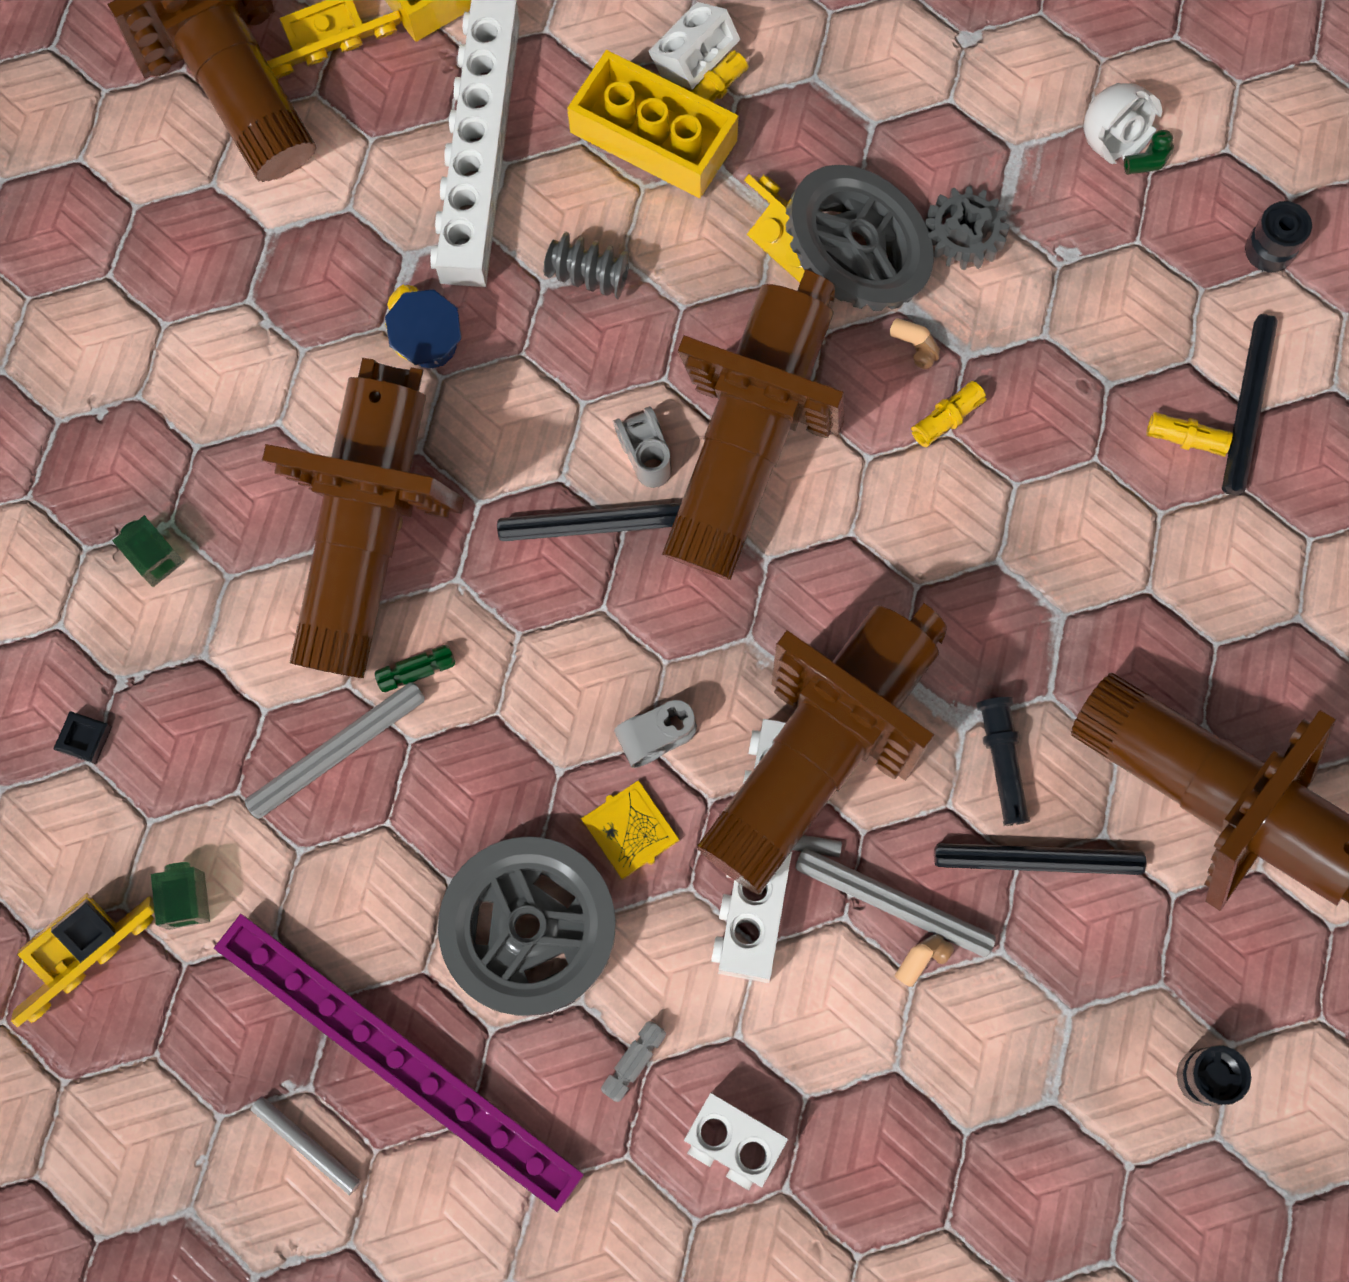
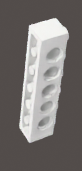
M763 719L761 731H752L748 754L756 755L755 767L773 745L772 741L786 724L785 722ZM745 770L743 783L746 781V779L749 777L752 771ZM792 851L766 885V896L762 900H748L743 895V885L735 880L732 895L723 894L719 919L726 920L727 925L725 936H716L711 960V962L720 963L718 974L769 983ZM743 922L754 924L759 931L758 940L752 944H743L738 941L734 930L739 924Z

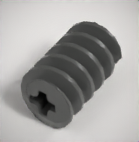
M565 231L559 241L553 239L545 256L543 273L547 278H551L556 273L557 280L563 283L571 278L572 285L580 287L585 282L586 289L592 292L600 285L602 295L609 296L614 290L616 299H619L629 271L628 251L623 250L618 259H615L613 246L609 245L602 255L599 254V242L595 240L590 248L586 250L584 249V237L579 236L573 246L570 245V233Z

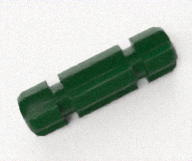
M442 645L432 649L433 653L431 654L423 652L395 663L396 667L394 668L386 666L376 670L374 673L379 689L382 692H388L398 688L397 684L401 682L403 685H406L409 682L435 674L434 670L440 669L441 672L452 668L455 665V659L450 647Z

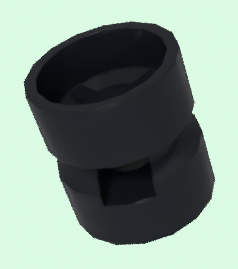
M1279 201L1270 205L1263 212L1257 225L1247 238L1245 253L1249 262L1257 269L1265 272H1279L1286 269L1310 237L1313 227L1312 219L1308 212L1299 204L1290 201Z
M1224 1045L1199 1048L1185 1054L1179 1062L1176 1073L1178 1086L1183 1095L1191 1102L1201 1106L1230 1105L1238 1102L1249 1091L1252 1080L1250 1067L1244 1056L1235 1049Z

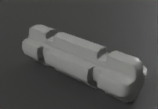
M646 1022L638 1034L640 1036L638 1041L634 1040L615 1066V1074L613 1076L609 1075L602 1085V1092L613 1101L619 1102L623 1099L629 1090L627 1086L630 1081L634 1083L653 1056L651 1052L653 1048H658L666 1037V1032L654 1022Z

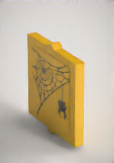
M639 780L614 797L608 795L605 803L581 818L622 880L645 864H654L655 857L679 842L678 837Z

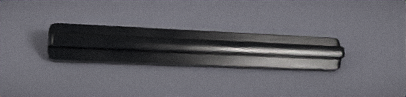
M1259 314L1253 324L1233 427V437L1222 484V491L1233 496H1241L1247 487L1278 324L1277 318L1272 315Z
M681 503L500 518L497 521V534L499 540L504 542L667 528L673 526Z
M939 843L934 848V863L937 867L1141 875L1146 870V855L1143 851Z

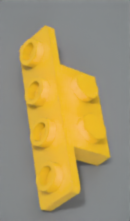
M325 0L279 18L293 51L271 59L267 63L277 79L294 72L292 66L306 61L308 66L315 65L328 59L327 53L341 48L342 52H348L363 45L361 41L363 38L375 34L377 39H381L397 31L396 26L401 24L400 13L395 11L362 24L352 0Z
M748 174L744 181L768 201L770 205L746 235L800 283L805 270L800 265L797 253H794L790 246L793 236L786 232L785 225L789 220L786 208L791 199L788 202L778 194L781 187L767 175L763 174L759 178Z
M86 893L20 948L17 955L45 984L13 1010L11 1022L16 1027H19L27 1019L33 1023L43 1016L52 1005L49 1001L61 990L66 994L71 992L85 979L86 974L84 971L96 961L99 964L108 961L120 949L121 946L118 942L130 932L134 936L138 935L153 922L154 917L152 914L156 911L155 901L148 896L120 921L115 923L91 896ZM87 899L116 931L109 940L80 963L54 936L51 928Z

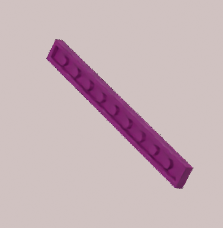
M240 913L213 948L554 1211L559 1212L585 1175L245 915Z

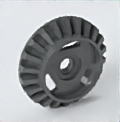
M829 165L808 174L791 195L792 199L786 208V214L789 216V220L785 224L786 232L793 236L790 246L793 252L797 253L800 265L804 270L812 271L835 285L836 299L852 303L853 307L860 309L865 305H869L873 311H882L887 306L893 310L899 308L905 302H910L927 284L934 262L932 240L927 235L929 231L915 206L890 182L877 174L859 167ZM825 211H835V212H841V213H840V214H836V215H830V214L823 213V212H825ZM852 232L859 233L865 239L867 245L859 244L853 238Z
M518 837L488 846L475 854L459 869L451 880L441 903L438 919V938L441 953L450 974L457 984L477 1002L500 1013L515 1016L544 1015L569 1006L594 986L596 980L604 972L614 947L616 917L613 901L606 883L596 868L583 855L571 847L551 839ZM541 875L548 876L576 896L569 908H566L535 885ZM482 902L493 903L488 945H480L475 942L479 908ZM532 914L540 921V929L532 938H522L516 932V922L522 915ZM564 953L569 964L566 968L539 982H528L524 971Z

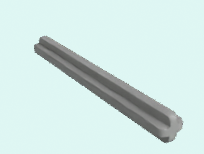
M409 682L247 797L244 802L249 812L257 819L262 818L422 704L425 698L415 683Z
M803 849L797 860V871L928 932L944 937L943 939L982 957H987L994 947L996 937L993 934L814 851Z

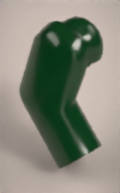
M1159 130L1153 134L1152 142L1145 153L1125 156L1124 170L1126 175L1158 171L1163 168L1174 150L1172 133L1167 130Z

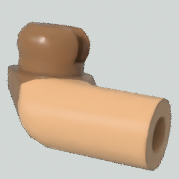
M896 318L893 321L890 329L891 337L912 343L917 351L913 355L915 364L922 369L931 368L934 361L939 359V347L929 330L924 326L900 318Z
M933 934L911 948L895 973V977L905 985L913 987L930 959H935L939 964H946L954 951V946L944 941L943 936Z

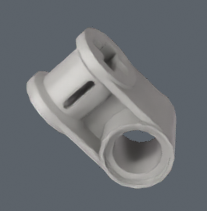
M652 407L644 408V413L621 421L619 418L613 420L619 442L624 452L628 455L638 480L646 487L651 488L661 487L667 483L671 476L670 452ZM651 459L662 462L661 465L655 468H649L644 465L645 462Z
M673 700L645 714L634 716L622 722L614 729V732L631 767L638 768L689 742L696 733L697 725L691 707L683 701ZM677 715L680 720H683L684 728L677 730L674 725L671 726V717Z

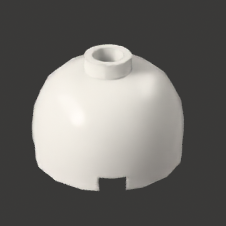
M1117 83L1104 89L1091 100L1085 115L1083 128L1088 144L1096 153L1111 164H1116L1115 160L1123 156L1124 160V157L1127 155L1138 154L1149 143L1157 130L1152 124L1155 120V115L1159 117L1162 115L1161 101L1137 84Z

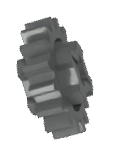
M967 186L965 194L960 195L956 188H952L949 199L940 194L937 198L936 206L930 205L927 214L928 219L925 221L929 231L927 235L928 238H931L932 245H936L934 257L938 258L943 254L947 256L946 266L950 267L954 261H959L961 270H966L968 262H973L976 268L979 269L982 267L984 257L988 261L993 262L997 252L1003 250L1010 225L1005 223L1008 213L1006 210L997 211L999 204L997 198L990 202L985 200L987 191L982 190L976 196L973 195L972 187ZM950 213L951 218L946 219L945 224L941 225L942 220ZM991 232L990 238L983 243L982 238H985L987 233Z

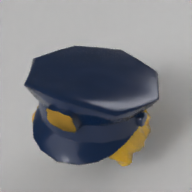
M404 284L396 288L389 297L387 305L390 311L385 316V326L390 348L395 350L400 357L414 365L432 369L444 366L453 357L457 344L462 339L458 308L434 289L419 291L415 286Z

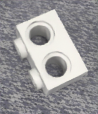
M696 2L648 52L661 77L679 86L693 89L704 78V74L708 70L711 71L741 39L727 9Z
M712 1093L709 1094L684 1139L685 1142L691 1145L687 1154L711 1167L715 1159L730 1168L726 1175L727 1178L747 1190L751 1188L753 1183L761 1188L763 1187L788 1140ZM718 1119L726 1126V1139L718 1146L706 1144L701 1137V1128L707 1120ZM748 1142L759 1143L765 1151V1160L756 1169L746 1168L740 1160L741 1148Z

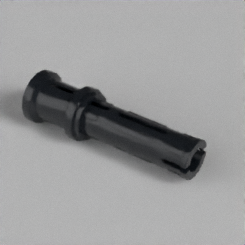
M996 697L976 703L977 711L982 712L986 736L982 738L983 745H986V749H991L1004 820L1003 826H1013L1014 823L1020 825L1030 822L1015 747L1019 743L1020 734L1014 730L1010 708L1014 705L1013 697Z

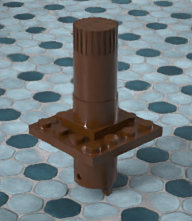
M114 0L107 4L144 79L150 76L163 75L171 69L173 64L182 59L185 61L196 82L201 85L256 180L259 182H269L284 177L300 168L315 154L316 144L262 55L260 46L248 27L250 24L254 26L263 23L269 18L271 13L275 12L272 0Z
M805 269L797 291L779 285L763 284L736 353L683 335L678 353L692 384L697 385L695 390L708 397H718V401L703 438L705 442L662 552V555L710 575L731 580L773 467L777 465L789 431H795L798 422L808 425L806 431L814 435L828 438L831 433L839 436L844 424V392L809 380L834 311L829 307L830 301L834 302L835 285L828 279Z
M362 357L358 377L348 378L332 457L265 444L262 461L275 467L274 474L284 476L287 480L298 482V485L309 487V490H312V492L323 496L314 541L316 542L290 664L345 676L364 678L389 558H392L401 515L411 517L413 506H417L416 509L425 511L426 514L442 518H448L449 512L460 514L462 512L464 502L462 496L432 477L410 473L426 395L419 392L423 369L410 367V370L401 369Z
M925 603L922 604L911 621L891 609L883 606H874L833 661H830L786 630L776 643L771 685L775 687L774 693L781 700L791 706L798 703V707L772 741L773 745L696 846L698 850L729 877L750 891L760 895L833 794L840 790L861 760L866 761L871 756L877 760L876 767L892 779H896L899 776L906 781L934 734L899 710V708L939 655L936 644L938 642L942 644L947 631V626L943 619Z
M1109 673L1108 676H1105L1099 682L1079 711L1072 726L1071 736L1180 804V808L1221 833L1214 844L1216 850L1210 859L1213 861L1207 871L1210 875L1204 883L1209 888L1205 902L1221 911L1258 857H1260L1332 904L1338 906L1342 900L1349 904V813L1308 789L1315 777L1335 724V718L1319 710L1311 723L1303 719L1290 737L1289 742H1291V745L1283 756L1273 751L1267 761L1263 762L1229 740L1221 739L1114 673Z

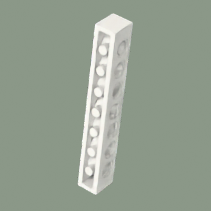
M471 0L470 12H464L463 34L467 35L466 44H460L458 63L459 67L462 68L461 77H455L454 99L458 100L457 110H451L449 117L450 133H453L452 143H446L445 165L449 167L448 176L442 177L440 182V198L444 200L443 211H437L435 219L436 234H439L438 245L432 246L430 258L431 268L437 270L440 284L486 287L520 25L516 0ZM479 105H484V107L482 108H474ZM474 138H481L480 140L475 142L470 141ZM470 171H476V172H477V173H475L474 175H470V176L464 175V174H466L467 172H470ZM464 205H473V207L467 210L460 209ZM460 239L469 240L464 244H454L456 241Z

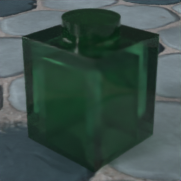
M145 515L139 520L127 523L120 530L119 535L112 540L152 587L156 586L185 563Z
M179 862L165 865L164 872L151 874L155 922L157 926L171 930L210 923L206 880L203 871L191 867L189 862Z

